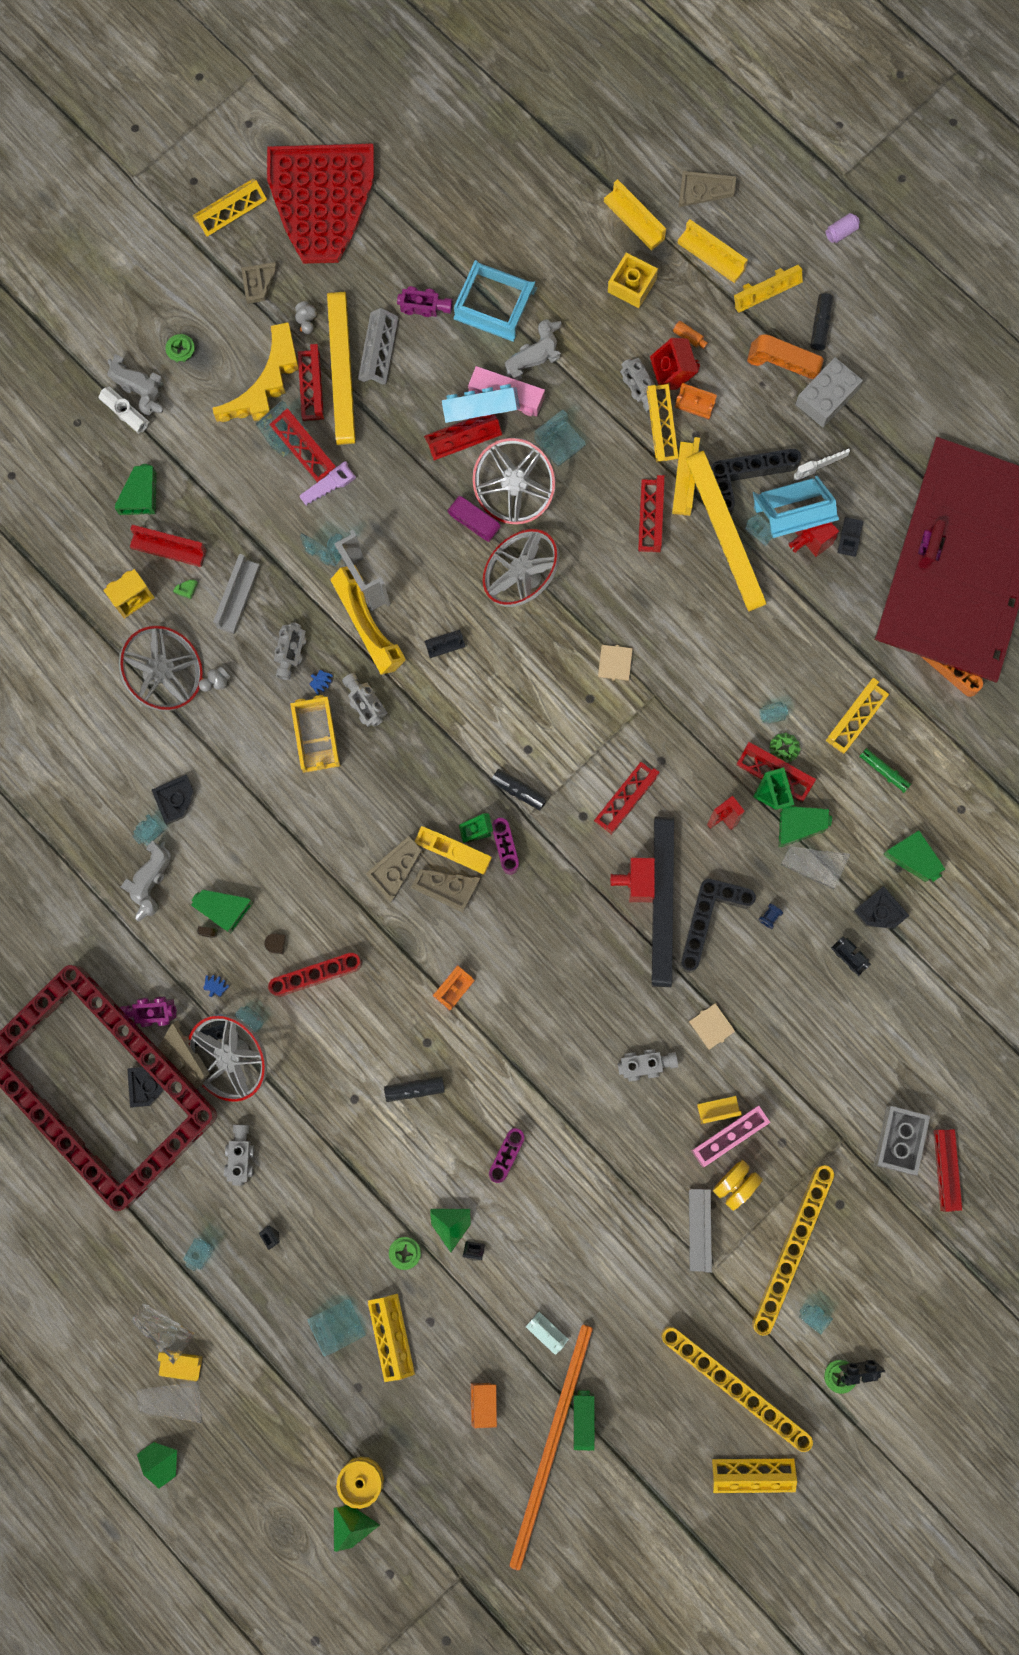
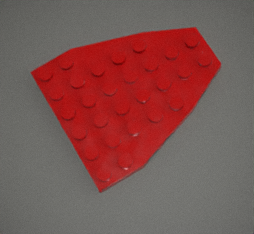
M374 144L267 147V181L285 232L303 264L339 263L357 229L374 182Z

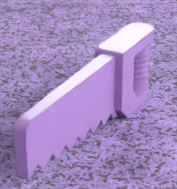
M346 461L329 472V475L302 493L300 499L307 506L308 503H312L313 500L316 501L322 495L325 496L327 493H331V490H335L336 487H345L355 480L356 476L348 467L349 464ZM343 471L347 478H341L338 473Z

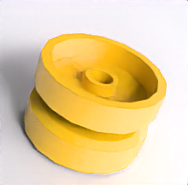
M743 1159L712 1190L719 1198L725 1197L730 1191L732 1192L725 1202L732 1211L746 1202L763 1181L756 1172L749 1174L744 1179L750 1166Z
M369 1457L351 1459L345 1464L337 1477L336 1488L338 1496L344 1504L351 1508L362 1509L370 1506L377 1500L383 1488V1471L378 1463ZM358 1480L363 1481L361 1485L357 1484Z

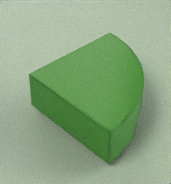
M196 580L185 581L178 584L173 592L192 599L198 582Z

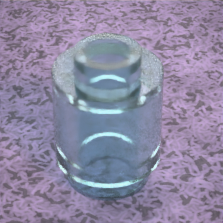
M777 702L760 708L762 723L771 724L786 720L788 715L786 704L783 705L782 702Z
M248 1006L240 1007L235 1014V1017L246 1023L255 1033L261 1029L265 1022L262 1020V1016Z

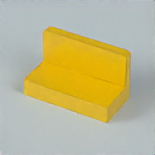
M736 1096L697 1104L701 1124L742 1115L741 1111H739Z
M161 1351L158 1355V1361H161L159 1376L198 1381L203 1356Z

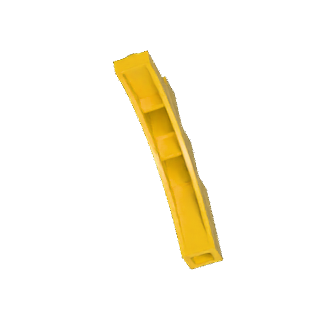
M289 322L271 326L272 345L265 369L257 381L241 396L226 404L213 407V413L217 422H227L233 418H246L248 415H252L254 421H265L267 418L272 417L268 397H279L281 394H286L282 374H291L299 370Z

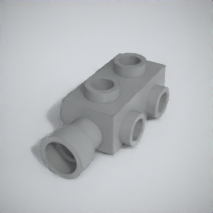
M639 358L634 360L628 359L621 364L623 367L620 371L623 376L622 379L632 391V397L637 402L642 401L646 413H649L646 387L655 384Z
M290 623V625H283L279 632V641L274 661L280 664L276 672V677L279 679L290 680L292 674L290 671L291 667H296L302 661V654L300 652L301 648L306 644L307 638L305 636L306 631L301 629L300 624Z
M351 673L342 680L346 688H349L351 691L348 695L351 707L358 711L360 721L366 724L367 727L371 725L375 727L383 722L382 718L387 714L385 708L368 682L359 684L356 674Z
M655 1049L643 1051L644 1055L636 1056V1052L624 1054L625 1058H621V1063H618L619 1075H624V1078H628L629 1082L640 1080V1076L648 1075V1078L660 1077L659 1073L663 1072V1068L670 1067V1069L678 1068L676 1052L660 1056V1052L656 1053ZM654 1060L656 1065L650 1067L648 1061ZM630 1063H634L636 1065V1069L630 1070L628 1068V1065Z
M233 1125L235 1140L229 1141V1145L225 1147L228 1165L224 1167V1177H227V1181H232V1185L242 1186L244 1182L249 1181V1177H253L254 1167L250 1165V1157H254L255 1147L251 1145V1141H246L249 1125ZM238 1147L242 1150L240 1155L235 1153V1149ZM235 1168L240 1169L241 1173L239 1175H235Z

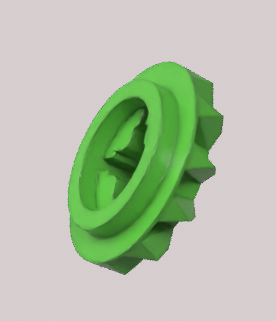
M184 334L172 336L167 341L165 347L168 357L177 363L179 361L185 362L195 352L192 339ZM182 345L185 350H181V352L178 353V350L176 348H180V346Z
M786 732L776 735L771 740L769 750L772 755L789 763L799 755L800 745L794 735ZM782 742L785 745H791L788 748V753L785 750H779L782 747Z
M409 1237L396 1239L389 1248L391 1263L401 1270L413 1268L421 1256L419 1245ZM405 1245H407V1251L413 1255L407 1256L403 1262V1256L396 1253V1251H403Z
M836 1360L829 1363L824 1374L827 1387L839 1394L850 1392L856 1385L847 1386L841 1380L837 1382L838 1378L833 1374L842 1371L839 1368L840 1365L849 1363L845 1360Z

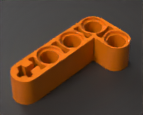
M763 334L751 343L747 362L751 365L761 366L767 361L807 378L814 379L821 372L824 359L817 354Z
M922 657L966 696H975L983 687V681L978 676ZM954 670L960 671L962 677L956 676Z

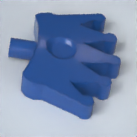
M319 670L317 676L311 675L314 680L309 684L316 694L319 695L317 689L325 692L322 686L329 688L326 682L332 683L328 677L332 678L333 675Z
M208 975L205 976L203 988L205 991H210V997L214 993L221 997L229 988V985L224 987L225 980L220 983V976L215 981L214 975H212L209 981Z

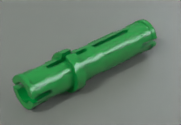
M868 748L859 756L884 776L888 783L891 782L903 793L912 785L898 774V770L894 771Z

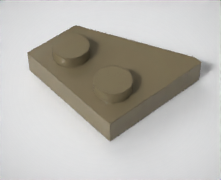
M276 262L241 268L247 304L266 300L277 269Z

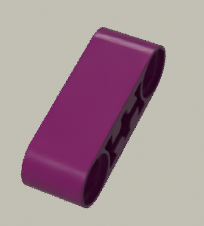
M458 496L447 510L451 517L487 542H490L501 528L496 520L461 496Z
M497 818L493 821L492 827L501 866L506 874L513 875L519 870V861L511 830L506 819ZM498 824L506 826L503 832H497L495 828ZM502 838H505L507 845H510L508 846L509 855L505 853ZM512 860L516 863V866L513 869H508L505 867V863Z
M514 1128L507 1133L489 1170V1178L495 1183H501L506 1179L521 1149L525 1136L520 1129ZM513 1132L521 1134V1141L514 1144L510 1141V1135ZM508 1142L511 1146L517 1147V1150H511L510 1155L512 1159L506 1160L505 1165H509L506 1169L504 1166L497 1165L496 1163L498 1160L502 1163L504 1157L501 1154L502 1152H507L509 1147L505 1145ZM496 1168H501L504 1172V1176L500 1180H496L492 1175L493 1170Z

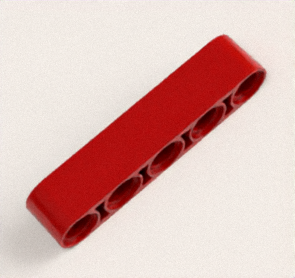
M347 953L275 977L270 980L268 989L275 996H285L354 973L361 968L362 960L355 953ZM356 958V966L348 967V960ZM332 964H338V971L333 974L330 973L329 967ZM319 970L320 977L316 980L311 979L312 971ZM296 976H300L302 980L298 986L292 984V980ZM281 982L283 984L282 990L275 992L274 985Z

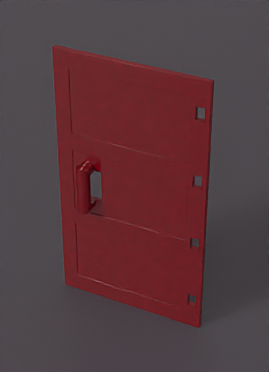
M936 436L874 640L997 683L1019 609V466ZM926 530L931 532L926 553L920 555L918 551L924 531ZM942 537H944L945 540L943 543L939 560L937 561V553L940 547ZM1010 598L1016 599L1014 607L1008 606ZM995 650L1001 651L999 660L993 658Z

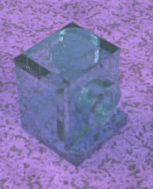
M758 514L748 520L745 529L766 546L772 539L770 524ZM763 527L762 531L758 533L759 528Z
M149 814L145 816L147 820L140 822L136 826V830L133 831L134 835L132 837L139 845L143 843L148 846L151 841H154L164 832Z
M194 1238L192 1245L183 1258L187 1262L185 1266L194 1271L197 1268L199 1270L203 1269L215 1247L200 1238ZM195 1252H198L200 1255L198 1260L193 1257Z
M807 1302L799 1311L801 1313L799 1318L820 1335L833 1320L829 1315L824 1317L825 1312L817 1305L812 1307Z

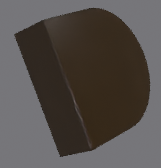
M198 926L197 933L199 936L216 938L218 930Z
M275 933L268 935L264 941L265 948L271 953L283 955L286 935Z

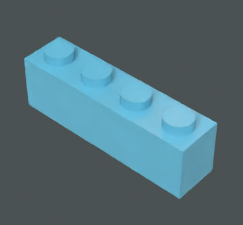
M511 384L502 385L500 390L493 391V387L485 388L479 394H475V391L464 392L465 396L458 397L457 394L447 395V399L442 400L446 423L520 409L517 388H511Z

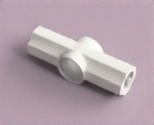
M110 386L100 392L98 398L117 414L120 420L126 422L138 434L147 429L149 421ZM123 408H127L126 411L120 412Z

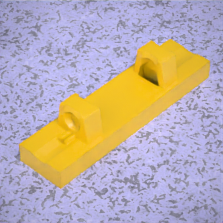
M799 265L786 271L779 268L775 270V276L754 286H751L749 283L743 285V291L734 295L735 309L740 313L803 283L802 268Z

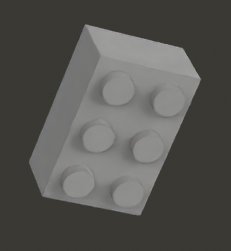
M835 357L798 395L795 405L821 427H824L859 391L863 380Z
M887 1106L874 1165L909 1175H918L930 1116Z

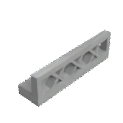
M382 308L370 313L358 380L365 382L372 379L383 385L386 384L398 316ZM385 317L392 320L389 328L385 323ZM383 333H385L388 338V342L386 345L382 340ZM381 349L385 355L384 361H381L379 357V350ZM378 366L382 372L381 377L375 375L376 367Z
M239 554L213 621L217 629L233 634L236 632L260 569L259 564L248 561L245 555Z
M689 1189L690 1271L712 1272L710 1189Z

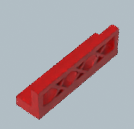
M310 344L311 350L297 351L302 421L324 420L318 344ZM311 356V363L308 366L302 362V357ZM308 371L312 374V380L309 383L303 379V376ZM309 388L313 391V397L310 400L304 396V393ZM311 405L314 407L315 415H306L305 410Z
M288 408L269 424L317 483L336 467ZM282 418L287 423V432L279 431L275 426ZM289 435H296L300 439L299 446H292L289 443ZM301 449L311 452V461L304 460L301 457ZM313 464L321 465L326 471L318 477L313 472Z
M495 414L470 418L427 434L424 438L429 446L433 460H437L501 436L502 432Z
M657 475L656 480H641L639 552H661L665 475ZM645 485H655L656 491L650 496L645 491ZM649 501L655 506V509L650 513L644 508V505ZM648 518L654 523V527L649 531L643 526V523ZM649 536L653 540V547L642 546V540Z
M131 525L130 530L134 534L130 544L131 549L202 567L207 551L203 543Z
M748 742L736 766L761 780L764 775L761 774L759 767L767 765L771 771L785 768L792 797L803 803L816 779ZM746 754L754 758L755 765L748 767L742 763ZM801 784L806 787L802 796L794 792L793 785Z
M640 762L594 819V822L612 835L659 777L660 772L655 768L651 770ZM642 768L649 774L644 780L638 781L637 773ZM636 784L635 792L632 795H626V786ZM624 799L623 807L619 810H614V801ZM604 814H612L613 816L608 826L600 820Z
M731 796L713 810L707 825L711 829L723 820L728 828L732 830L738 825L745 811L737 800Z
M955 1129L933 1130L940 1211H962Z

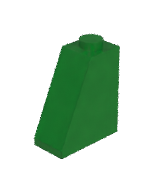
M149 464L134 466L115 503V510L119 515L156 514L157 472L153 466Z
M792 806L781 808L778 847H785L826 832L828 826L831 827L832 815H829V809Z
M920 831L915 832L884 853L886 858L924 882L930 879L932 882L942 877L941 872L945 870V867Z
M201 890L200 893L197 892L191 900L192 907L230 934L254 904L245 897Z
M578 1390V1393H574V1450L595 1451L594 1394H590V1390Z

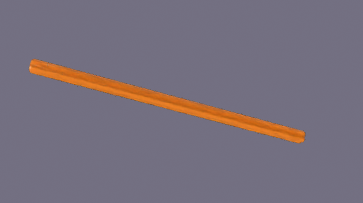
M588 1325L581 1326L510 1561V1567L514 1570H521L593 1331V1328Z

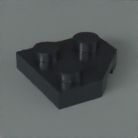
M187 775L151 790L166 825L185 817L195 794Z
M884 886L853 911L863 924L868 927L894 929L909 917V914Z
M143 1067L127 1068L130 1108L151 1106L164 1089Z

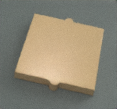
M602 645L598 677L612 679V681H615V679L629 681L632 648L619 647V645Z
M713 1004L705 1011H700L698 1016L689 1021L708 1050L720 1042L723 1043L725 1038L735 1032L716 1004Z

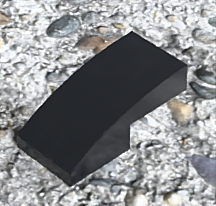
M844 518L837 550L838 554L856 557L863 526L862 520Z

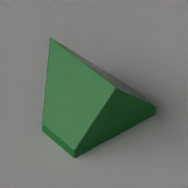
M785 768L766 772L753 797L775 810L794 805Z
M430 1209L431 1225L451 1253L471 1225L470 1209Z
M153 1442L137 1454L143 1475L158 1489L176 1477V1449Z
M348 1505L334 1507V1551L338 1552L354 1547L380 1525L357 1508H351Z

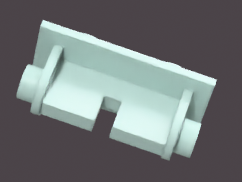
M540 1312L526 1326L555 1355L569 1340Z

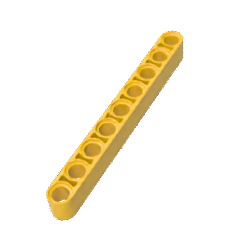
M345 291L327 293L336 443L337 445L355 444L347 297Z
M704 451L686 457L687 464L748 612L766 605L758 581Z
M822 1165L816 1167L809 1181L752 1321V1327L759 1335H768L773 1329L833 1181L834 1172L829 1166ZM822 1169L828 1172L826 1180H821L819 1177V1172ZM815 1187L821 1191L818 1199H814L811 1195V1191ZM807 1206L813 1209V1215L809 1218L804 1215V1209ZM799 1225H803L806 1229L803 1236H798L796 1233V1228ZM791 1244H796L798 1247V1252L795 1255H790L788 1252ZM783 1263L790 1265V1271L787 1274L781 1272L780 1268ZM776 1282H781L783 1286L782 1291L779 1293L773 1291V1285ZM768 1301L775 1303V1308L771 1312H767L765 1309V1304ZM760 1320H766L767 1328L764 1331H759L757 1328V1323Z
M673 1326L663 1329L661 1333L663 1342L797 1450L807 1452L812 1448V1437L679 1330ZM669 1331L676 1333V1339L672 1342H668L665 1339V1335ZM685 1344L692 1345V1352L688 1355L682 1353V1347ZM701 1357H706L709 1360L708 1365L704 1368L698 1365ZM723 1370L725 1372L723 1380L718 1381L715 1379L716 1371ZM735 1383L741 1384V1391L737 1394L731 1392V1387ZM751 1396H755L758 1399L757 1404L753 1407L747 1404ZM768 1409L774 1411V1416L770 1420L764 1418V1413ZM783 1423H790L791 1425L790 1431L787 1433L781 1432V1425ZM800 1436L807 1437V1443L804 1446L797 1444Z

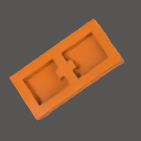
M682 383L675 408L710 419L717 395Z
M457 965L433 994V997L451 1011L475 980Z
M471 1383L472 1427H497L496 1384Z

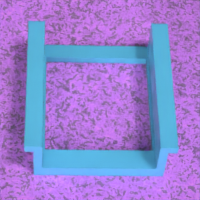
M475 260L455 303L453 319L514 342L516 327L531 294L534 295L537 290L535 281H526L478 263ZM477 274L522 290L508 322L463 306Z
M815 476V479L801 481L765 491L761 494L753 492L754 510L756 513L764 511L769 519L773 538L839 520L836 499L818 476ZM820 494L824 498V501L777 513L774 509L820 496Z

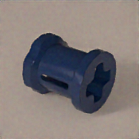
M770 903L765 914L759 917L758 920L767 928L773 929V924L784 913Z

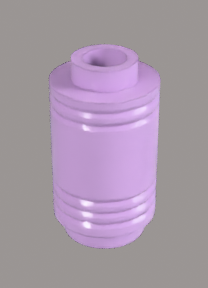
M849 213L828 226L826 230L828 240L831 243H837L858 230L859 218Z

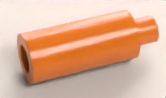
M678 321L673 329L675 334L681 338H687L689 343L696 348L699 346L703 349L706 348L708 342L703 340V335L682 321Z

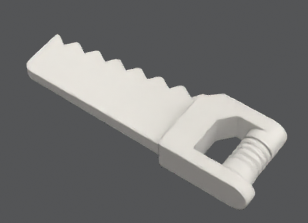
M847 449L822 460L810 461L799 466L794 474V479L798 481L814 474L816 470L848 456L850 450Z

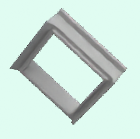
M351 530V535L335 543L337 550L342 556L344 566L349 568L361 591H363L365 602L370 611L385 603L387 606L391 605L382 578L379 577L365 585L353 565L364 558L354 530Z

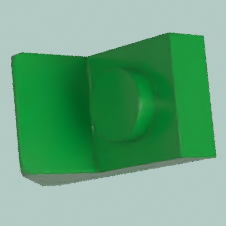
M483 813L459 825L463 843L489 838L493 832L489 813Z

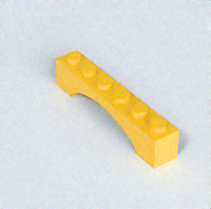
M347 566L341 567L330 579L380 674L395 672L406 661L398 644H392L380 632L370 615L363 591H361Z

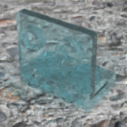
M282 400L256 423V426L270 447L284 458L290 450L269 426L284 410L289 409ZM282 418L275 426L279 431L287 432V423ZM289 435V443L292 446H297L300 439L296 435Z
M564 410L534 431L535 441L557 466H560L586 445L585 441L568 423V414Z
M301 533L300 538L305 552L311 556L316 555L320 557V561L328 566L331 564L336 567L342 556L337 550L335 543L344 539L342 535L336 533L334 537L328 540L327 547Z
M349 1299L307 1319L324 1357L366 1335Z

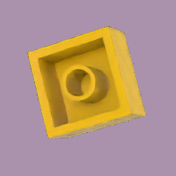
M625 253L608 281V293L640 308L657 280L658 268Z
M135 569L125 572L120 579L110 582L103 590L124 619L155 598Z

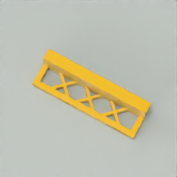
M251 179L192 216L199 223L204 234L209 236L265 202L267 198L257 180ZM257 189L261 198L255 202L249 200L250 193ZM239 199L245 201L244 209L241 211L234 209L235 202ZM223 209L230 210L229 218L226 220L219 219L220 211ZM208 218L215 220L214 227L210 230H207L203 223Z
M617 179L614 182L613 191L604 197V203L652 251L665 240L666 228Z
M691 219L688 220L686 230L679 237L677 243L727 279L736 283L746 271L748 259Z
M669 384L647 386L646 391L656 462L678 459ZM665 389L666 397L662 402L657 399L656 390ZM661 406L668 411V417L665 421L660 419L659 416ZM664 425L671 432L667 440L662 437L661 429ZM666 444L673 448L674 456L665 457L664 446Z
M694 437L693 443L680 442L672 514L691 515L695 481L687 464L686 457L698 453L700 438Z
M875 678L871 679L826 739V742L843 754H845L889 696L886 691L877 686L879 681ZM873 690L883 696L880 701L871 702L870 694ZM869 706V716L860 717V707ZM850 721H858L859 729L857 731L849 732L848 723ZM847 735L848 743L845 747L835 742L838 736Z
M398 1294L368 1300L384 1382L401 1380L415 1375ZM375 1303H379L380 1314L376 1310ZM381 1324L384 1326L385 1329L384 1334L381 1332ZM385 1344L389 1348V1354L385 1352ZM390 1365L393 1367L394 1376H390Z
M712 1459L713 1493L796 1492L797 1476L794 1459ZM717 1466H725L730 1471L727 1474H718ZM740 1466H746L750 1471L747 1474H741L737 1469ZM760 1466H767L771 1471L768 1474H762L757 1469ZM781 1466H790L791 1473H782L778 1469Z

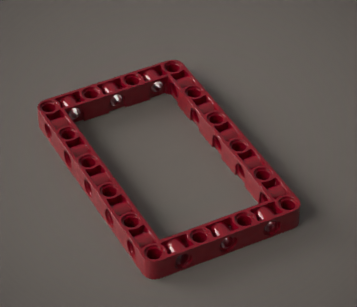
M65 966L0 1031V1088L114 1211L129 1208L217 1119L215 1108L81 966ZM73 970H75L76 972V978L74 980H72L70 977V974ZM71 991L188 1115L121 1184L111 1174L112 1171L97 1155L94 1156L85 1146L86 1143L78 1134L59 1118L60 1115L34 1091L32 1084L21 1072L16 1071L7 1061L8 1054L16 1046H20L36 1030L35 1027L44 1018H48L64 1002L63 999ZM45 998H47L49 1002L46 1008L43 1006V1000ZM98 998L102 999V1006L100 1008L96 1005ZM17 1026H19L21 1029L19 1035L15 1033V1029ZM124 1026H127L129 1029L126 1036L122 1033ZM150 1054H153L155 1056V1062L153 1064H151L148 1059ZM15 1081L19 1085L17 1091H15L13 1088V1084ZM177 1082L182 1085V1090L179 1093L175 1090ZM41 1109L45 1113L43 1119L39 1117V1112ZM204 1110L209 1114L207 1121H204L201 1116ZM66 1138H69L71 1141L69 1148L65 1145ZM175 1139H178L180 1141L181 1145L179 1149H176L174 1147L173 1143ZM93 1166L97 1169L96 1176H93L91 1173ZM147 1167L151 1168L152 1170L151 1177H148L146 1175L145 1171ZM119 1195H121L124 1198L123 1205H120L118 1203L117 1199Z

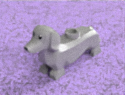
M547 319L541 321L538 325L540 340L531 346L529 344L523 345L520 348V352L506 360V377L519 381L522 379L521 375H523L522 370L524 368L543 364L547 358L550 363L559 360L561 353L556 351L557 340L553 332L561 327L562 322H551Z
M117 354L114 355L113 360H107L110 366L107 372L108 377L121 385L124 391L128 393L133 391L141 395L139 409L143 414L163 413L162 407L155 403L159 397L158 387L164 386L160 375L152 373L148 377L143 372L127 369V366L122 364L124 358Z
M151 841L146 850L152 853L150 860L135 873L133 881L126 879L121 886L122 889L130 893V898L140 905L135 916L138 922L146 916H153L158 910V905L152 899L150 892L156 883H161L164 878L163 872L170 862L171 854L165 848L166 842H162L159 846L154 841Z

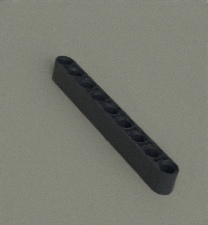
M655 816L652 987H672L674 817Z

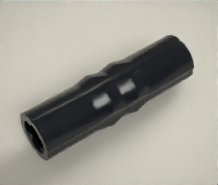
M822 293L818 296L810 347L814 350L821 351L826 347L834 299L831 294Z
M498 769L491 779V783L541 811L548 799L547 796L501 769Z
M440 1076L384 1086L386 1102L445 1093L443 1077Z

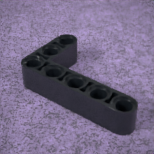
M786 449L714 462L711 469L718 486L724 487L727 490L721 491L725 503L730 506L728 509L730 516L735 506L731 481L795 471L801 461V453L797 449ZM788 458H794L796 462H790ZM770 461H776L778 465H772ZM751 464H758L759 468H753ZM733 467H739L741 471H735ZM715 470H721L723 474H717Z
M706 879L702 882L680 962L681 969L684 972L692 973L699 965L715 901L747 909L756 900L753 890L714 879ZM704 885H711L714 891L706 893L703 888ZM725 889L730 890L732 897L725 898L722 891ZM744 894L749 895L751 902L744 903L741 896ZM706 903L709 906V910L707 912L701 911L699 904ZM697 921L702 922L704 929L701 931L696 930L694 923ZM696 940L700 946L698 949H692L689 942ZM690 958L695 962V966L688 968L685 966L684 961Z

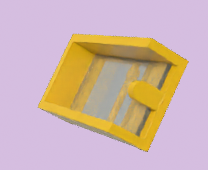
M319 695L311 700L297 699L295 703H290L300 766L303 773L341 766L328 697Z

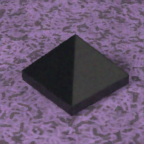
M270 1225L259 1232L268 1250L280 1243L279 1231Z
M466 1241L463 1257L472 1261L483 1260L485 1244Z

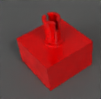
M670 338L650 356L658 385L669 384V390H677L681 387L682 383H686L699 372V360L694 359L687 338Z
M830 522L797 531L795 533L798 537L789 542L788 545L790 549L794 548L792 550L794 553L806 545L814 556L817 557L834 544L839 530Z
M631 858L628 874H611L610 886H628L629 902L652 903L654 899L655 858Z

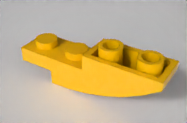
M421 826L415 839V843L418 846L484 875L492 859L487 854Z

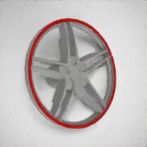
M504 438L489 445L478 457L473 470V488L478 502L490 516L507 524H524L538 518L550 506L556 490V475L551 460L539 446L522 438ZM515 443L525 445L532 450L515 467L499 446ZM494 449L496 450L502 461L505 463V465L508 467L507 469H504L499 458H497L496 454L494 453ZM537 452V455L527 469L522 468L530 456ZM491 453L503 476L480 484L479 475L482 463L487 455ZM539 457L543 459L548 468L550 490L530 479L529 474ZM498 482L501 484L500 488L482 492L480 489ZM528 486H531L544 493H547L548 497L541 495L540 493H537L535 491L529 490ZM508 491L509 517L501 515L491 508L483 495ZM522 492L546 499L538 511L527 517L519 518ZM512 496H516L514 518H512Z
M537 529L523 530L505 539L493 551L484 568L483 587L487 596L500 606L515 607L523 605L541 594L552 581L558 568L559 549L555 540L548 533ZM529 537L519 558L504 552L512 543ZM541 538L547 540L551 545L553 557L534 559ZM503 554L513 561L509 564L499 555ZM498 560L509 570L490 586L491 570L495 561ZM551 568L544 583L531 594L530 590L538 586L541 581L540 573ZM517 582L521 599L504 601L495 595L501 591L504 592Z
M148 626L133 633L125 641L120 651L119 672L122 682L127 691L144 706L159 711L176 710L188 704L200 689L199 682L203 675L201 660L191 642L179 632L164 626ZM151 633V658L127 651L136 638ZM157 633L159 634V646L161 654H158ZM163 634L178 640L190 654L166 659ZM126 655L131 656V657H134L135 659H139V660L145 661L146 664H144V663H142V662H139V661H137V660L128 658V657H126ZM190 657L193 659L176 667L173 663ZM125 662L143 671L144 682L139 693L134 690L127 678ZM194 664L195 682L191 692L187 694L173 673ZM159 683H162L180 702L171 705H159L148 701ZM154 684L148 692V694L146 695V697L143 698L142 695L144 694L148 685Z
M224 1014L208 1016L195 1025L188 1038L190 1040L189 1046L195 1053L196 1042L216 1058L208 1067V1072L216 1065L219 1068L217 1072L205 1080L202 1087L213 1096L231 1102L246 1100L258 1092L266 1078L267 1058L264 1047L256 1033L238 1018ZM225 1021L222 1043L210 1035L203 1034L200 1030L210 1022ZM236 1025L249 1034L259 1052L249 1050L246 1042L237 1040L238 1032L236 1031ZM246 1057H260L261 1060L243 1059ZM261 1063L259 1079L255 1086L248 1090L247 1080L240 1065ZM226 1071L238 1094L220 1091L210 1082Z

